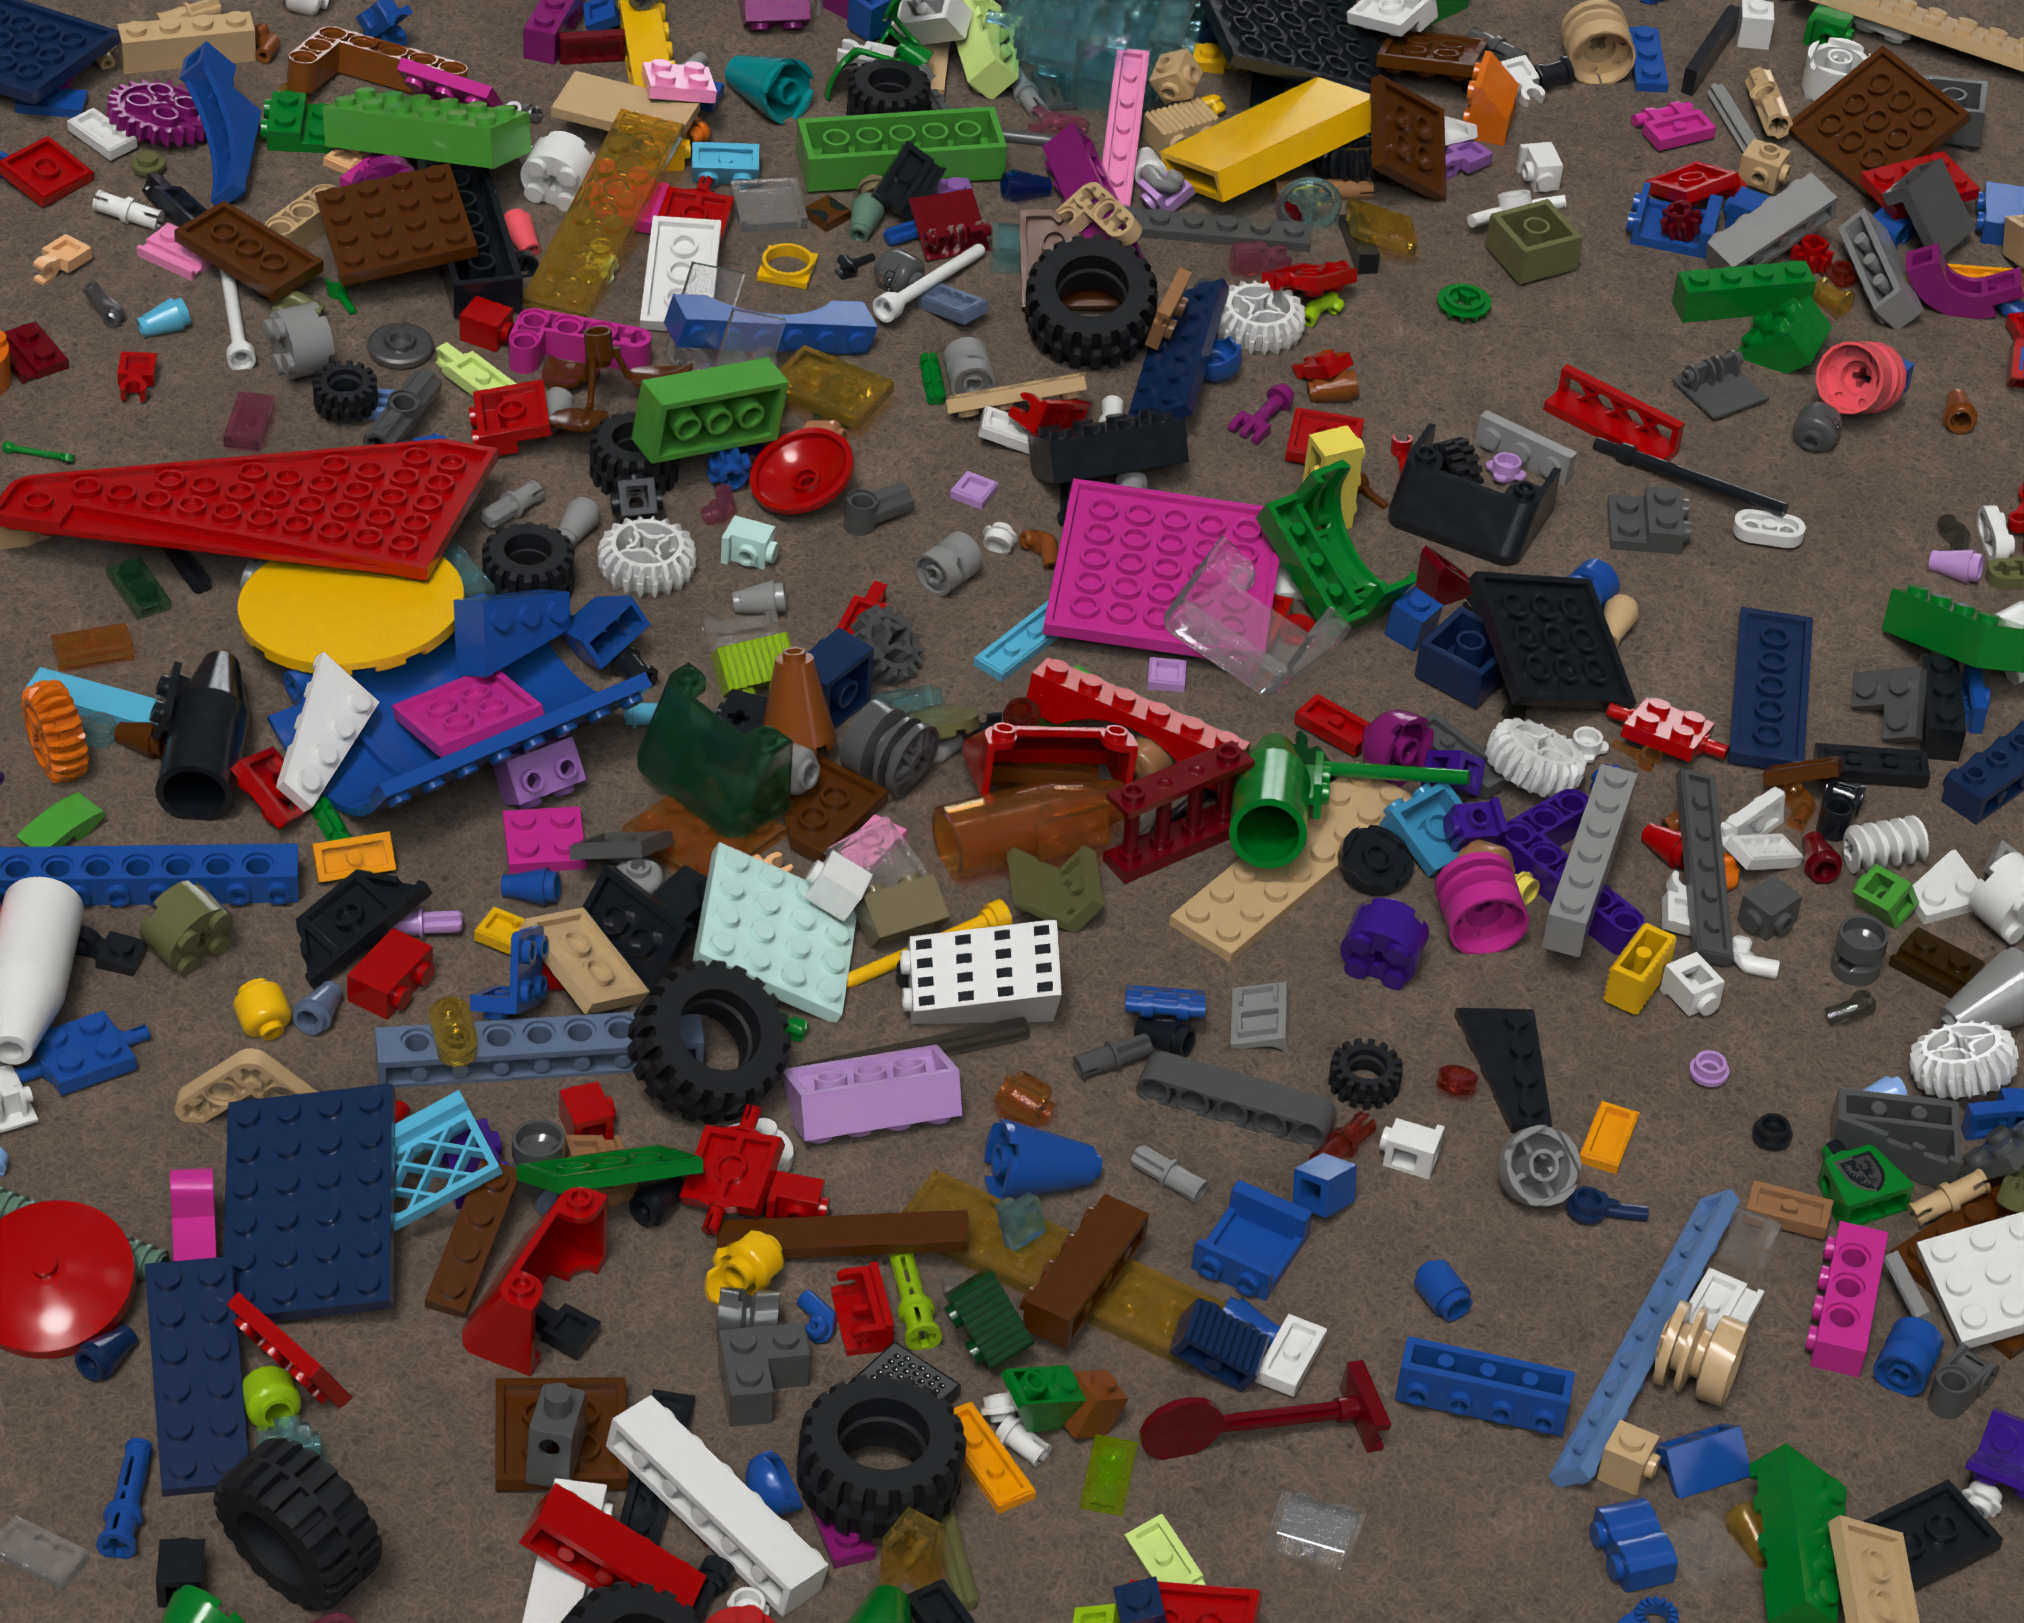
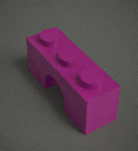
M540 0L523 28V58L555 65L559 58V32H566L567 27L573 29L577 27L584 14L583 3H585V0Z

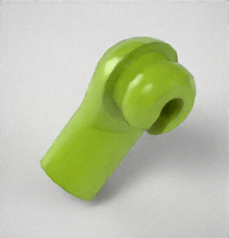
M1329 291L1309 301L1304 309L1306 314L1305 325L1314 327L1321 313L1326 309L1331 315H1336L1340 312L1345 303L1338 297L1339 294Z

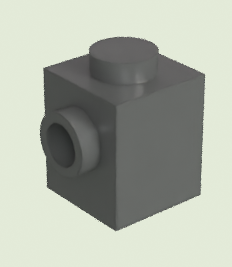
M1773 875L1743 895L1737 921L1742 924L1746 931L1755 933L1765 942L1777 934L1783 936L1797 921L1802 895Z

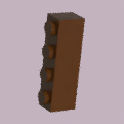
M1104 1194L1095 1207L1089 1206L1082 1217L1080 1228L1075 1234L1070 1232L1067 1235L1059 1256L1056 1260L1050 1259L1046 1263L1039 1283L1036 1287L1030 1286L1021 1300L1020 1309L1024 1310L1023 1323L1028 1332L1067 1349L1145 1243L1149 1213L1108 1194Z

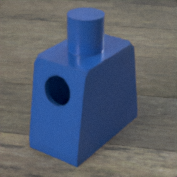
M631 595L597 596L590 600L576 614L570 616L571 629L562 633V636L580 660L601 670L651 624Z

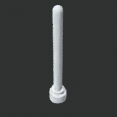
M975 244L900 292H885L873 301L875 315L883 322L893 321L902 314L905 304L985 254V247L982 244Z
M220 269L232 342L226 350L227 362L232 370L252 369L256 363L255 350L245 339L236 280Z

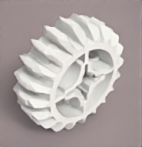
M1253 280L1252 284L1241 281L1239 286L1229 285L1230 289L1217 330L1219 339H1226L1228 336H1231L1236 344H1241L1242 350L1244 348L1249 350L1250 356L1254 351H1261L1264 357L1268 350L1278 355L1280 349L1289 351L1292 344H1298V340L1302 337V332L1305 329L1306 314L1304 312L1305 306L1301 305L1299 297L1293 296L1292 290L1281 289L1273 291L1268 281L1262 284L1257 283L1256 280Z
M639 515L637 520L632 521L625 518L623 524L613 523L611 530L604 531V536L598 546V567L600 573L604 576V582H611L613 590L623 587L625 595L630 594L632 591H637L639 598L644 595V592H649L655 599L658 591H662L669 596L672 588L681 590L684 582H690L694 568H696V547L694 546V541L690 538V533L682 531L680 524L670 525L668 518L659 521L655 519L654 515L651 519H643Z
M1514 718L1513 720L1504 719L1503 722L1498 723L1496 729H1493L1488 739L1485 755L1488 757L1487 762L1494 767L1496 773L1504 776L1505 781L1513 782L1517 788L1522 787L1529 793H1538L1541 797H1546V795L1551 797L1565 789H1576L1583 779L1587 762L1582 751L1577 749L1575 743L1569 742L1566 735L1558 734L1555 732V729H1549L1543 723L1536 724L1530 719L1526 721L1520 718Z
M1971 1020L1969 1023L1957 1021L1956 1024L1949 1026L1943 1024L1942 1028L1938 1030H1928V1035H1921L1918 1037L1917 1042L1911 1045L1910 1071L1913 1074L1918 1089L1925 1090L1926 1095L1937 1094L1939 1099L1952 1097L1953 1100H1957L1959 1097L1971 1099L1975 1095L1986 1096L1988 1091H1998L2001 1085L2011 1083V1078L2017 1075V1059H2019L2014 1038L2011 1037L2010 1031L2003 1030L2001 1025L1991 1026L1988 1021L1980 1024L1975 1023L1974 1020Z

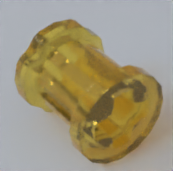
M1822 277L1815 286L1813 300L1817 305L1820 304L1831 310L1834 317L1839 319L1851 309L1855 300V293L1851 290L1844 291L1833 285L1830 278Z

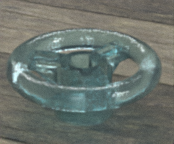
M1305 177L1290 182L1280 191L1275 202V212L1280 221L1293 220L1285 211L1287 200L1299 207V211L1302 213L1301 222L1311 223V229L1321 230L1332 224L1338 217L1342 207L1341 195L1337 188L1329 181L1317 177ZM1332 201L1328 214L1322 219L1312 222L1313 213L1318 210V207Z

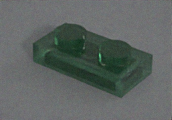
M141 557L106 567L107 578L136 620L171 610L170 598Z

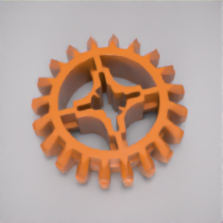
M56 679L39 681L32 686L25 687L21 697L24 728L26 729L32 752L45 776H48L49 780L54 784L63 781L67 783L76 780L77 777L84 776L88 769V746L82 727L83 723L80 720L78 709L74 705V700L70 696L69 690L61 681Z

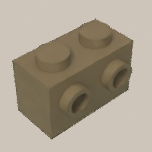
M912 873L900 878L897 881L898 884L885 888L884 883H879L866 888L862 899L854 910L870 948L939 928L950 918L934 873L923 877L919 873Z

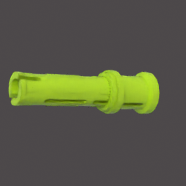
M914 1253L887 1254L890 1258L894 1280L901 1301L897 1308V1314L900 1321L905 1324L904 1340L906 1346L912 1351L935 1348L942 1340V1331L934 1321L935 1305L932 1299L925 1295ZM904 1271L908 1272L910 1282L906 1281ZM920 1331H924L925 1339H921Z

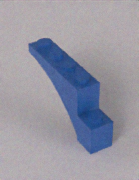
M206 41L184 58L179 79L185 83L206 133L213 170L211 202L214 205L224 200L228 203L231 201L235 203L243 197L247 189L245 184L247 175L251 170V157L256 149L254 144L256 135L260 130L259 121L262 111L233 87L235 84L233 79L236 65Z

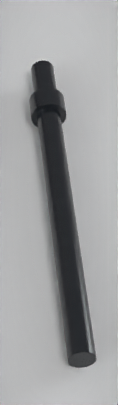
M1597 437L1593 443V450L1615 457L1616 461L1627 466L1635 464L1782 517L1787 513L1788 503L1640 452L1637 446L1625 442L1620 445L1601 437Z

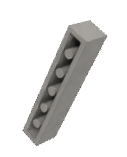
M1600 764L1548 914L1542 948L1580 958L1631 808L1638 773Z

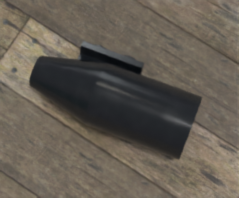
M212 651L205 655L191 678L180 675L182 663L175 661L168 675L161 674L156 686L155 695L160 696V700H155L149 717V721L155 722L151 738L159 740L163 731H167L155 794L161 807L178 819L214 821L223 817L233 804L237 777L230 769L242 759L249 715L240 663L234 655L225 651Z

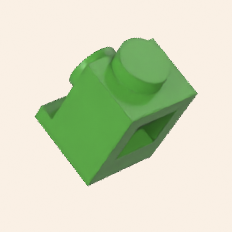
M1876 863L1867 874H1863L1858 879L1852 891L1859 907L1888 923L1895 930L1905 922L1919 904L1911 882Z

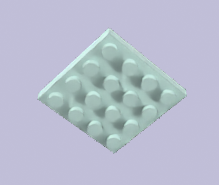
M719 842L711 855L693 961L703 960L706 966L712 960L725 961L727 963L726 968L729 969L738 965L747 970L746 976L753 980L758 977L766 983L763 989L769 995L774 993L778 1000L826 1021L837 1022L843 1014L848 980L847 975L849 973L857 919L855 910L853 909L843 922L804 898L810 885L809 881Z

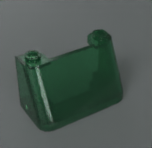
M688 662L674 670L668 677L639 747L637 767L645 777L716 832L728 838H741L790 809L793 741L781 731L770 726H761L746 734H742L696 699L705 692L706 676Z

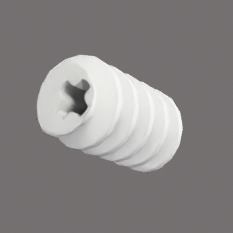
M1914 815L1905 816L1903 819L1893 818L1889 822L1881 820L1875 824L1870 822L1864 823L1862 826L1851 825L1846 829L1843 837V856L1850 873H1858L1860 864L1865 871H1869L1873 867L1874 862L1883 868H1886L1888 865V860L1892 866H1900L1902 858L1906 864H1913L1916 860V855L1924 862L1929 851L1927 831L1920 819Z

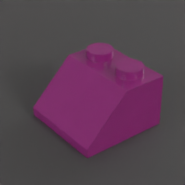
M738 0L743 27L751 26L752 32L770 31V26L783 25V30L803 29L802 24H808L810 21L809 0Z

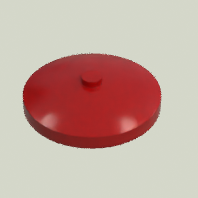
M50 1200L29 1204L8 1213L0 1219V1349L27 1358H63L76 1354L82 1343L112 1331L119 1324L134 1297L137 1267L129 1241L114 1220L92 1206L66 1200Z

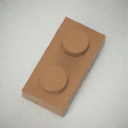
M1754 1180L1744 1220L1824 1240L1834 1200Z

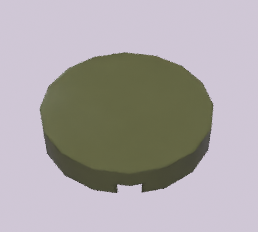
M966 706L932 707L912 712L906 716H914L922 722L937 728L939 740L953 738L957 736V730L965 729L967 735L971 734L980 726L979 711Z

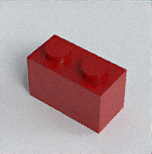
M392 928L347 974L348 1002L386 1020L397 1010H404L409 1004L412 994L420 986H427L434 976L433 946Z

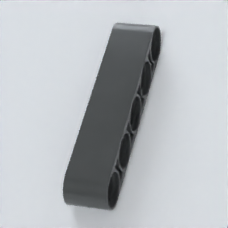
M1163 1051L1154 1052L1149 1056L1136 1086L1137 1093L1143 1100L1147 1101L1150 1098L1157 1100V1104L1185 1112L1187 1109L1195 1111V1115L1223 1123L1225 1120L1234 1122V1126L1261 1134L1264 1131L1272 1133L1275 1138L1302 1145V1143L1310 1144L1313 1149H1319L1324 1146L1337 1114L1334 1104L1322 1096Z

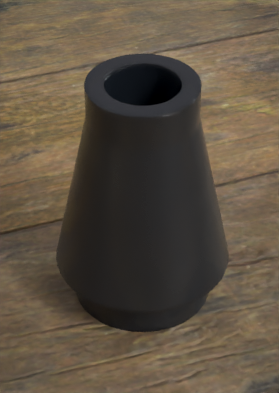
M1139 1017L1134 1027V1036L1143 1033L1147 1034L1152 1046L1159 1051L1188 1057L1195 1045L1196 1030L1189 1027L1187 1021Z
M680 1176L672 1177L669 1180L637 1189L629 1201V1210L634 1220L645 1227L652 1224L654 1226L660 1225L681 1202L679 1195L685 1180Z

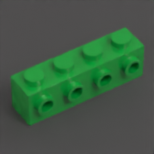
M1806 261L1762 263L1749 266H1728L1716 269L1677 272L1672 304L1682 323L1753 317L1764 310L1774 311L1792 298L1799 300L1810 295L1813 299L1816 279Z

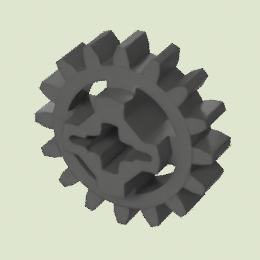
M876 604L870 609L867 608L856 617L857 621L850 626L855 632L853 636L874 647L872 678L880 674L883 683L887 684L893 680L895 684H899L918 672L917 668L924 662L919 655L925 652V648L917 645V640L921 638V634L913 633L911 628L914 623L912 621L907 623L903 621L902 611L894 615L890 605L881 609L879 604Z

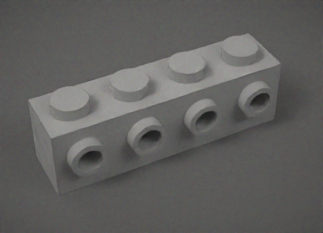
M1812 172L1802 179H1796L1789 184L1787 189L1775 197L1767 198L1760 207L1751 213L1740 216L1732 226L1723 232L1718 231L1713 234L1707 242L1706 262L1713 269L1728 266L1738 267L1762 263L1767 264L1800 242L1804 236L1812 234L1836 218L1838 197Z
M1865 208L1840 225L1838 230L1845 243L1844 249L1852 259L1854 264L1853 270L1863 284L1862 290L1871 302V310L1874 316L1882 324L1887 322L1895 330L1901 329L1924 310L1909 281L1904 265L1887 228Z

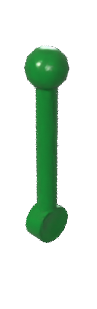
M6 441L2 445V451L5 454H13L15 452L73 463L76 455L17 446L13 441Z

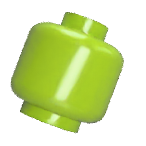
M273 1365L262 1366L253 1370L244 1378L242 1382L244 1409L250 1422L257 1428L267 1431L277 1430L289 1425L297 1417L301 1409V1396L291 1375L283 1368Z

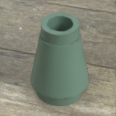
M862 193L852 202L849 237L853 240L866 242L884 215L883 204L871 196L872 193Z

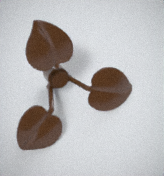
M607 326L589 327L583 331L585 363L563 361L549 355L543 366L542 379L548 387L572 388L578 386L581 382H588V398L585 409L565 408L557 410L549 417L550 425L555 429L589 432L596 425H599V421L609 418L607 411L593 410L595 380L600 376V368L610 366L611 360L614 357L624 377L632 380V385L637 388L641 387L642 380L689 372L693 369V362L677 366H641L629 370L621 356L620 346L613 347L612 329ZM568 363H575V367L569 369L566 365Z

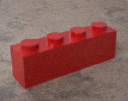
M556 1482L537 1504L518 1542L594 1590L601 1586L610 1588L613 1583L624 1581L630 1582L631 1588H634L639 1582L654 1585V1591L658 1593L665 1589L677 1595L675 1601L682 1606L688 1603L693 1607L706 1578L705 1574L692 1567L689 1563L672 1555L650 1539L638 1534L617 1521L613 1516L604 1513Z

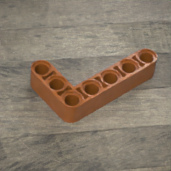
M327 26L320 28L289 53L286 86L290 91L306 94L312 93L339 72L414 94L404 84V79L397 71L401 58L464 78L468 76V67L455 60L343 28Z

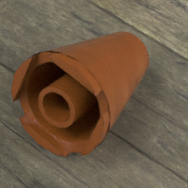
M786 648L782 654L775 658L760 736L761 747L764 751L767 750V746L772 747L778 741L783 740L805 746L813 750L815 755H817V748L827 745L828 751L836 744V732L813 655L807 653L804 648Z

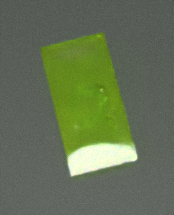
M1095 1434L1082 1491L1080 1509L1123 1516L1138 1442Z

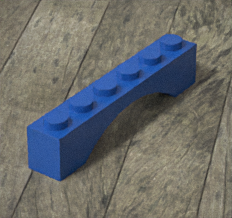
M673 294L664 320V324L677 348L863 354L869 352L878 328L864 302L832 300L827 305L810 312L769 314L741 309L720 302L707 295Z

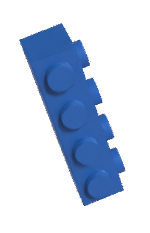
M1408 1336L1401 1363L1395 1401L1451 1412L1456 1415L1493 1421L1498 1424L1521 1427L1540 1433L1562 1436L1575 1372Z

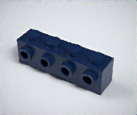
M2024 720L2006 736H1999L1989 748L1983 752H1976L1963 766L1950 770L1943 780L1944 791L1941 802L1977 825L2024 792Z

